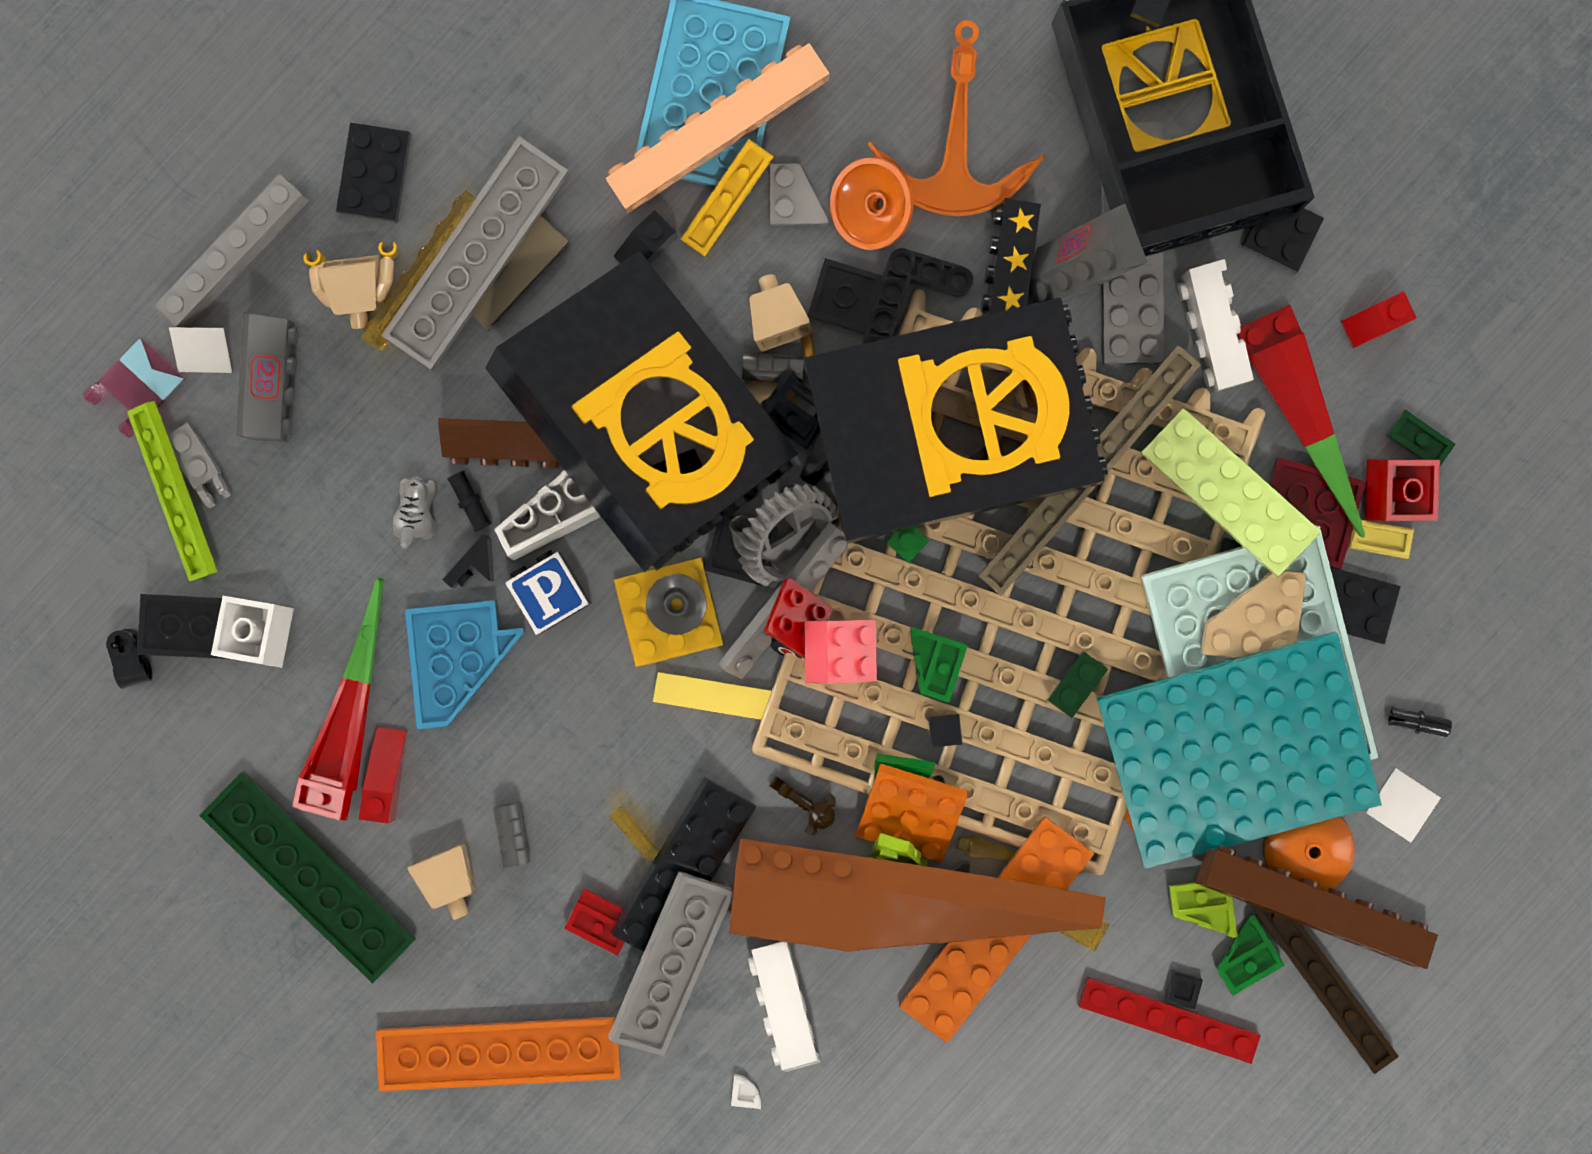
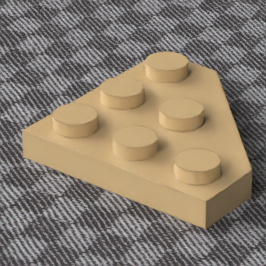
M1285 570L1277 578L1272 572L1267 573L1251 589L1248 588L1230 602V605L1218 615H1214L1205 622L1201 653L1203 655L1242 658L1296 643L1307 574Z

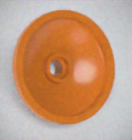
M862 158L845 167L836 178L830 195V213L834 226L848 243L860 249H882L895 243L908 228L913 214V193L904 173L893 163L881 158ZM880 199L883 200L882 209H880L878 206V202Z
M1336 817L1266 836L1263 844V854L1267 869L1273 871L1274 867L1287 870L1292 873L1290 878L1301 881V878L1313 880L1319 883V889L1327 892L1329 888L1333 889L1339 885L1348 875L1354 860L1355 846L1348 825L1341 817ZM1312 847L1318 848L1316 857H1310L1309 850Z

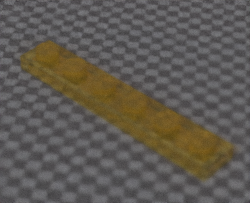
M465 190L462 196L455 199L452 204V210L445 220L436 226L434 235L427 245H424L419 250L413 265L401 275L396 289L384 299L381 310L365 326L361 339L380 352L383 350L388 340L381 335L476 199L473 194Z

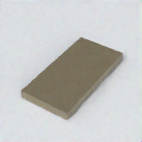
M540 215L471 316L486 330H489L569 245V241Z

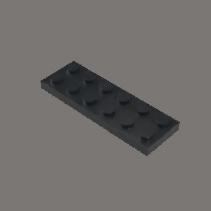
M1224 538L1220 553L1242 547V545L1236 540ZM1330 567L1347 635L1385 644L1401 586Z
M704 777L612 928L611 934L645 951L678 872L711 881L756 808V805Z

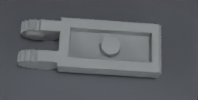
M187 422L168 434L178 465L193 489L197 490L204 504L209 509L216 505L213 496L205 486L213 481L221 496L225 499L229 497L231 492L221 477L222 472L191 423Z

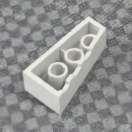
M1225 259L1189 269L1179 277L1180 283H1177L1179 296L1182 301L1186 300L1189 311L1186 312L1188 326L1191 330L1194 329L1197 341H1194L1197 356L1203 358L1206 369L1203 370L1204 380L1207 387H1212L1213 393L1254 380L1245 342L1243 339L1238 340L1237 334L1241 332L1239 316L1234 310L1230 309L1232 297L1234 296L1231 284H1227L1223 280L1221 272L1227 270Z
M565 470L549 485H545L539 490L538 494L528 503H524L494 529L507 556L513 561L601 517Z
M779 942L751 950L753 957L748 959L752 976L758 975L761 986L756 988L760 1006H766L768 1017L763 1018L768 1036L773 1035L776 1047L771 1048L775 1066L781 1065L782 1070L787 1072L820 1063L819 1052H816L814 1047L815 1037L812 1026L806 1016V1004L802 991L798 986L799 979L789 943Z

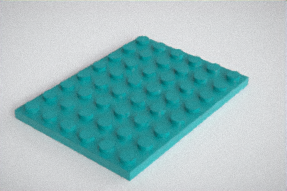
M1336 631L1097 697L1145 869L1206 853L1207 849H1218V846L1229 847L1382 805L1339 635Z

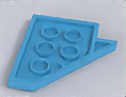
M497 600L405 609L417 729L449 726L525 633V628L499 630Z

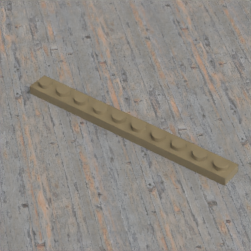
M1179 345L1170 352L1101 432V444H1098L1097 451L1099 457L1104 456L1108 472L1201 366L1197 360ZM1096 486L1044 498L980 572L978 577L1002 596Z

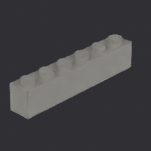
M279 174L154 306L176 327L189 328L297 215L309 200L290 181Z

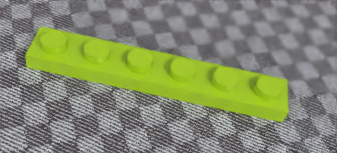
M146 402L128 410L127 414L189 582L218 572L156 402Z

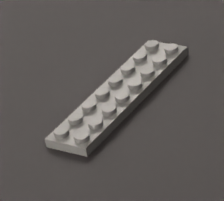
M1133 122L1148 135L1162 139V122ZM1101 183L1102 215L1110 211V208ZM1163 252L1146 257L1147 263L1102 284V364H1161L1164 361Z
M518 136L381 336L433 371L570 173L569 170Z

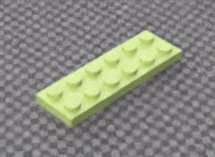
M1184 408L1141 452V455L1277 578L1321 533L1315 525Z

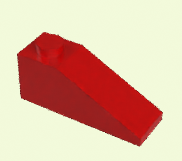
M376 727L362 790L358 820L389 824L396 819L407 737L406 730Z

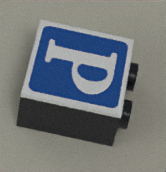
M552 550L537 557L536 561L538 564L527 569L526 566H522L510 574L512 579L506 582L507 587L536 635L542 634L592 604L562 553L556 552L553 554Z

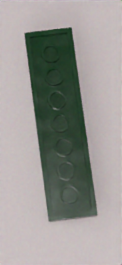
M244 771L199 815L372 984L417 939Z

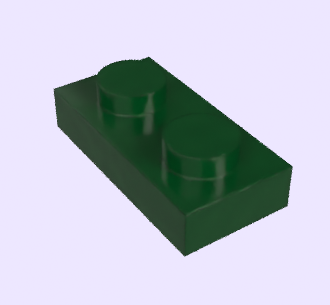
M1407 410L1401 412L1386 434L1388 438L1420 460H1440V466L1456 445Z
M1082 651L1046 700L1070 718H1073L1108 669Z

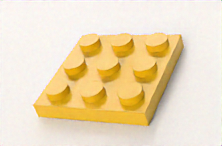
M702 558L662 567L657 571L654 569L614 580L636 667L724 645ZM671 574H682L694 579L702 587L707 600L706 613L701 623L692 631L681 635H672L660 631L652 624L646 611V598L652 585L660 578ZM675 598L672 600L671 606L674 610H680L683 603L680 599Z

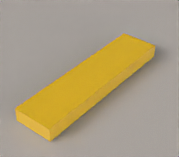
M748 139L680 240L705 257L774 156L751 139Z

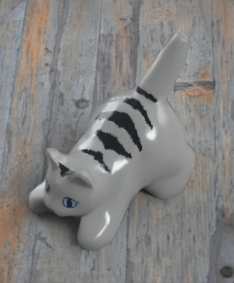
M414 476L409 480L404 478L400 481L399 485L400 507L393 516L392 532L394 536L401 538L400 544L402 549H407L411 545L413 538L431 539L437 530L436 521L430 513L431 503L437 492V483L429 480L425 484L423 479L418 476Z

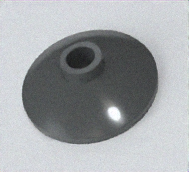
M671 574L664 576L652 585L647 594V615L656 628L667 634L681 635L692 631L701 623L706 613L707 600L702 587L694 579L686 575ZM675 598L680 599L683 603L680 610H674L671 606V602Z

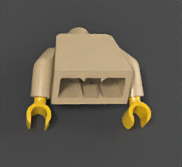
M383 242L379 244L378 248L382 256L380 261L379 255L326 261L325 256L316 250L317 260L311 262V256L308 253L304 254V262L311 267L309 269V277L313 294L325 307L331 308L334 315L349 314L352 329L368 327L367 311L377 309L379 303L386 299L393 283L395 264L393 260L398 256V248L395 242H393V250L390 253L383 252Z

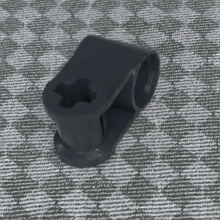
M130 628L111 633L106 641V648L113 666L114 678L121 689L151 681L153 678L152 668L147 656L137 655L138 632ZM127 639L129 645L121 647L120 641Z

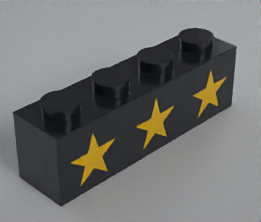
M1005 198L1000 207H995L993 225H997L996 236H991L989 243V254H993L992 265H988L985 272L984 282L989 284L988 294H984L982 297L981 313L988 315L1027 305L1041 204Z

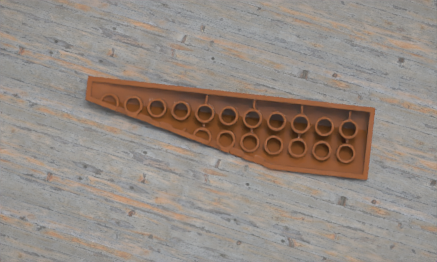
M740 839L735 868L729 933L845 952H856L860 950L972 941L996 937L1004 938L1059 931L1102 928L1106 897L953 870Z

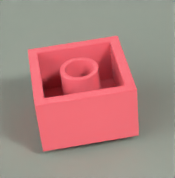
M876 620L804 621L805 683L831 684L877 681Z

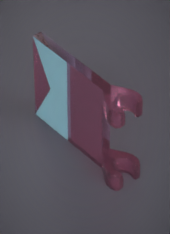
M139 338L98 382L84 392L83 397L89 403L97 405L107 391H109L128 410L151 401H155L158 408L185 379ZM128 417L120 424L118 429L123 435L130 438L135 433Z

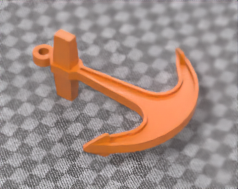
M970 20L959 22L954 30L955 38L960 45L952 50L950 74L956 81L944 158L940 169L933 176L926 179L914 178L908 175L890 156L879 150L870 141L867 143L875 158L885 159L893 163L904 173L912 189L914 205L929 212L948 216L973 215L1002 204L1005 198L1012 197L1027 182L1039 163L1045 158L1042 154L1038 158L1017 167L998 182L991 184L980 183L969 173L967 167L968 83L975 77L977 51L971 44L979 36L978 26ZM966 26L972 29V35L967 39L961 36V30Z

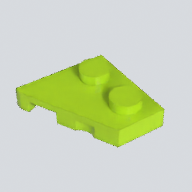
M882 833L876 839L870 857L927 867L929 863L928 859L921 858L922 853L915 849L911 842Z
M1196 882L1168 885L1173 917L1212 929L1232 938L1237 937L1232 897L1195 884Z

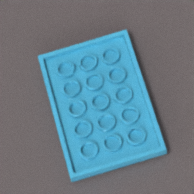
M670 0L636 152L649 145L652 148L661 142L659 138L665 132L671 129L677 131L685 126L684 121L694 113L700 112V114H703L711 108L710 104L718 97L725 95L727 98L735 93V87L748 78L753 81L762 75L760 71L766 65L774 61L777 64L780 63L791 17L719 0ZM767 122L681 178V180L716 187L748 139L762 147Z

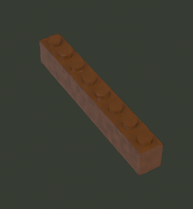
M1218 846V849L1206 850L1195 884L1411 967L1428 969L1438 934L1428 931V925L1415 920H1411L1409 924L1400 920L1402 915L1384 909L1383 913L1373 910L1374 904L1361 899H1356V902H1352L1346 899V893L1329 888L1328 892L1319 889V883L1307 878H1301V881L1290 878L1292 873L1287 870L1274 867L1272 871L1264 868V862L1249 856H1246L1245 860L1235 856L1236 851L1233 849Z

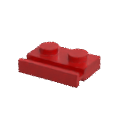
M584 888L564 929L618 956L625 942L614 937L611 934V930L624 908Z

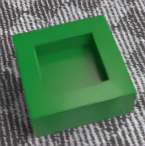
M916 528L896 532L886 543L909 563L925 547L929 540Z

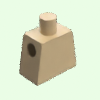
M773 274L765 275L758 280L761 292L752 295L749 301L754 340L761 352L815 333L790 283L778 285L776 276Z
M466 843L416 862L407 868L432 909L447 904L453 920L470 913L464 897L476 891Z

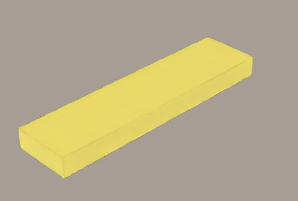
M658 672L653 702L762 720L772 690Z

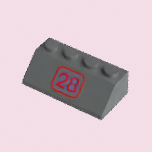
M1126 204L1120 205L1037 248L1030 281V288L1036 303L1060 297L1063 303L1147 263Z
M243 313L236 436L250 440L287 442V435L292 433L293 422L292 418L289 417V405L294 403V388L290 387L291 375H295L296 359L292 357L293 345L297 344L298 330L297 327H294V322L288 319Z

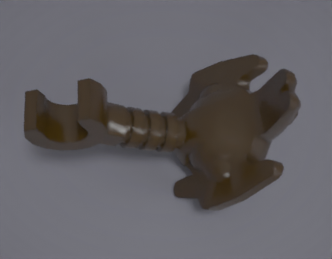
M777 776L769 785L778 791V794L794 801L800 808L808 811L809 822L804 830L807 834L814 836L818 828L826 829L834 823L835 812L832 807L835 806L836 800L831 793L822 802L813 804L810 799L808 800L806 796H803L801 793L799 794L791 785Z

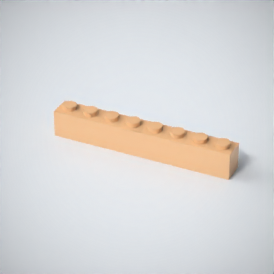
M810 43L804 47L801 44L795 46L786 53V59L778 64L775 61L771 62L760 71L762 75L753 81L748 78L735 87L736 92L727 98L725 95L718 97L710 104L711 108L703 114H700V112L694 113L684 121L685 126L677 131L671 129L665 132L659 138L661 142L652 148L649 145L641 148L634 154V160L626 165L623 162L610 169L608 172L610 175L605 179L626 212L629 214L828 82L830 73Z

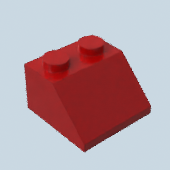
M1367 459L1365 519L1379 521H1438L1440 460Z

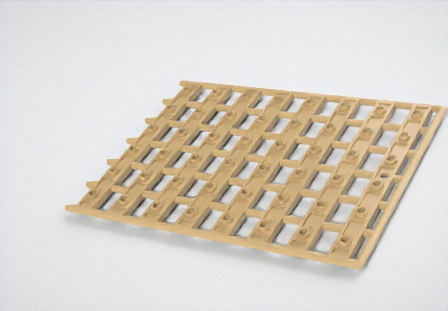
M917 288L912 292L897 336L954 322L925 312L926 294L922 289ZM971 308L960 321L983 315L978 308ZM1092 348L1083 349L1076 357L1077 366H1083L1086 376V383L1082 387L1084 396L1089 395L1093 405L1119 413L1151 376L1152 371L1149 368L1138 370L1128 384L1097 373V355ZM994 363L981 364L1007 375L1012 373L1011 368ZM962 369L950 375L941 384L934 396L931 411L934 413L931 420L937 437L939 436L945 416L982 429L974 394L956 387ZM1199 388L1195 390L1186 404L1171 399L1150 423L1152 426L1164 429L1184 408L1248 465L1265 418V411L1256 408L1252 410L1243 424L1211 413L1210 393L1206 388ZM1014 389L1002 399L1001 403L999 402L991 409V411L1035 423L1037 420V415L1013 407L1016 399ZM994 425L998 445L1002 436L1022 444L1028 438L1024 433ZM1129 448L1104 477L1095 500L1087 497L1066 521V523L1084 529L1075 557L1044 546L1023 570L1032 575L1064 585L1055 614L1009 598L1015 581L1000 596L997 593L952 578L962 550L992 560L1012 537L1011 534L974 522L975 514L916 528L923 536L951 546L941 574L897 559V553L888 544L883 554L855 543H849L845 551L840 554L831 567L874 582L864 611L819 595L825 576L821 578L811 593L832 607L828 620H876V647L911 659L902 686L898 687L878 679L871 682L805 683V659L803 657L800 659L793 655V653H785L757 731L752 752L760 757L869 795L874 782L877 754L924 760L893 749L902 721L930 730L929 716L959 714L962 742L1004 756L996 782L992 784L949 769L957 745L944 746L939 762L935 764L934 772L929 779L933 780L935 776L941 775L944 778L945 784L968 790L964 807L984 813L982 822L960 815L956 826L1020 848L1027 838L993 826L995 818L1033 831L1042 818L1046 816L1098 854L1096 862L1089 860L1082 870L1098 876L1103 875L1124 819L1127 805L1115 763L1083 752L1092 725L1095 724L1105 728L1097 697L1104 696L1103 694L1113 667L1152 681L1167 678L1161 651L1123 638L1133 610L1151 616L1141 575L1146 574L1153 553L1182 564L1217 554L1225 530L1215 522L1210 538L1207 540L1163 524L1173 497L1195 503L1141 455L1140 451ZM949 449L950 451L961 457L967 459L971 457L969 455ZM1116 477L1162 492L1152 520L1106 504ZM1044 498L1016 504L1028 509L1023 523ZM839 513L837 517V520L839 521L838 527L842 529L843 526ZM1096 533L1141 549L1132 577L1086 561ZM885 587L931 602L921 630L933 633L942 607L988 622L978 651L967 647L958 676L968 680L958 708L912 692L917 679L910 634L911 627L875 615ZM1076 590L1121 606L1112 634L1066 618ZM999 627L1044 642L1035 671L989 655ZM1056 647L1078 655L1084 651L1108 669L1074 715V717L1081 719V723L1072 748L1026 732L1036 704L1064 713L1046 700L1060 682L1059 679L1046 675ZM788 680L834 696L824 724L779 709ZM979 684L1025 699L1015 728L969 712ZM845 700L891 716L881 744L836 729ZM769 737L814 753L812 760L808 761L765 746ZM828 758L871 773L868 782L822 766L824 759ZM1016 761L1061 776L1052 805L1006 789ZM1073 781L1118 796L1109 825L1063 809Z

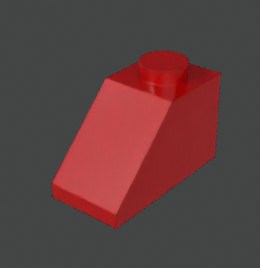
M1403 291L1340 322L1352 347L1355 348L1417 319Z

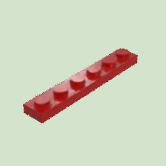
M1090 977L1086 979L1078 1003L1080 1008L1252 1064L1261 1037L1257 1032Z

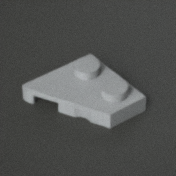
M800 163L769 164L770 226L828 225V218Z

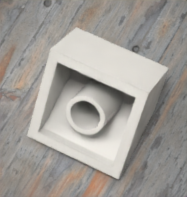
M223 596L211 655L282 668L294 609L270 603Z

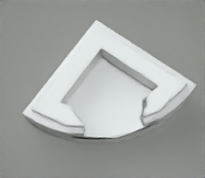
M734 1074L731 1106L761 1109V1097L754 1083L742 1075Z

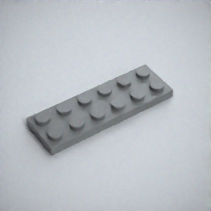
M678 872L608 1035L611 1042L662 1056L665 1055L732 900L733 890L730 887Z

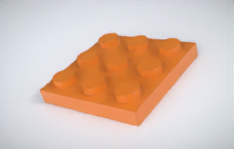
M880 763L855 837L874 843L880 833L911 842L914 848L922 853L921 857L942 863L967 800L968 790Z

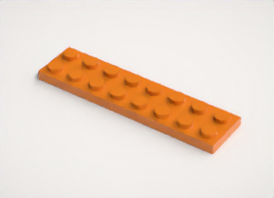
M1044 816L997 878L1067 890L1092 858L1094 852L1048 817ZM1032 934L946 943L901 1001L899 1008L948 1043Z
M616 1016L377 1029L376 1047L379 1092L620 1079V1045L611 1042L608 1038Z

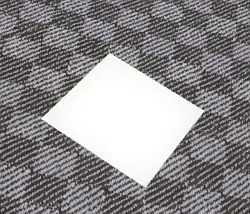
M169 327L178 372L232 373L224 328Z
M1395 768L1379 792L1382 805L1369 808L1366 813L1411 843L1441 797Z

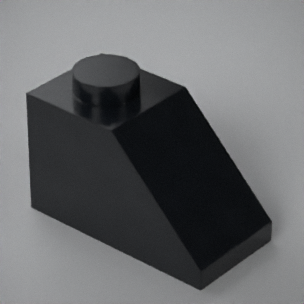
M654 210L630 233L614 254V258L619 263H622L638 251H641L648 262L651 263L678 236L676 231Z

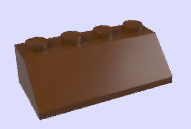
M438 418L442 457L450 459V464L468 465L469 459L480 460V465L498 466L499 461H511V467H529V462H541L540 468L559 469V462L527 422Z

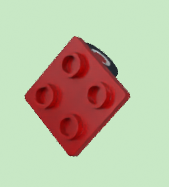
M791 578L785 579L764 628V632L773 637L770 644L771 648L782 656L785 653H793L801 659L803 657L805 659L804 621H826L832 607Z

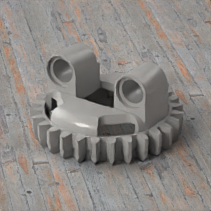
M800 484L786 485L780 490L779 494L775 492L774 497L764 500L765 503L760 508H756L758 514L756 518L751 514L745 513L731 519L729 527L734 546L742 556L738 559L743 565L742 569L753 580L764 587L769 585L775 588L787 577L807 551L802 546V543L809 529L814 524L820 530L815 534L809 546L812 545L829 522L836 526L839 525L837 520L839 513L836 510V505L824 491L816 486L811 488L808 484H805L803 487ZM785 517L786 522L795 530L770 545L769 533ZM762 560L770 561L772 567L762 565Z

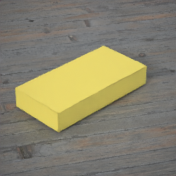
M1361 520L1365 532V537L1362 538L1353 527L1348 545L1349 549L1409 559L1414 529Z

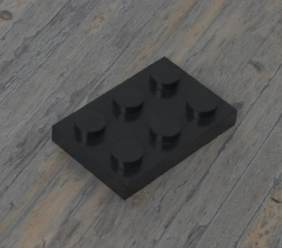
M350 122L336 207L337 213L398 222L411 141L410 132Z
M140 594L137 655L229 659L211 655L222 598Z

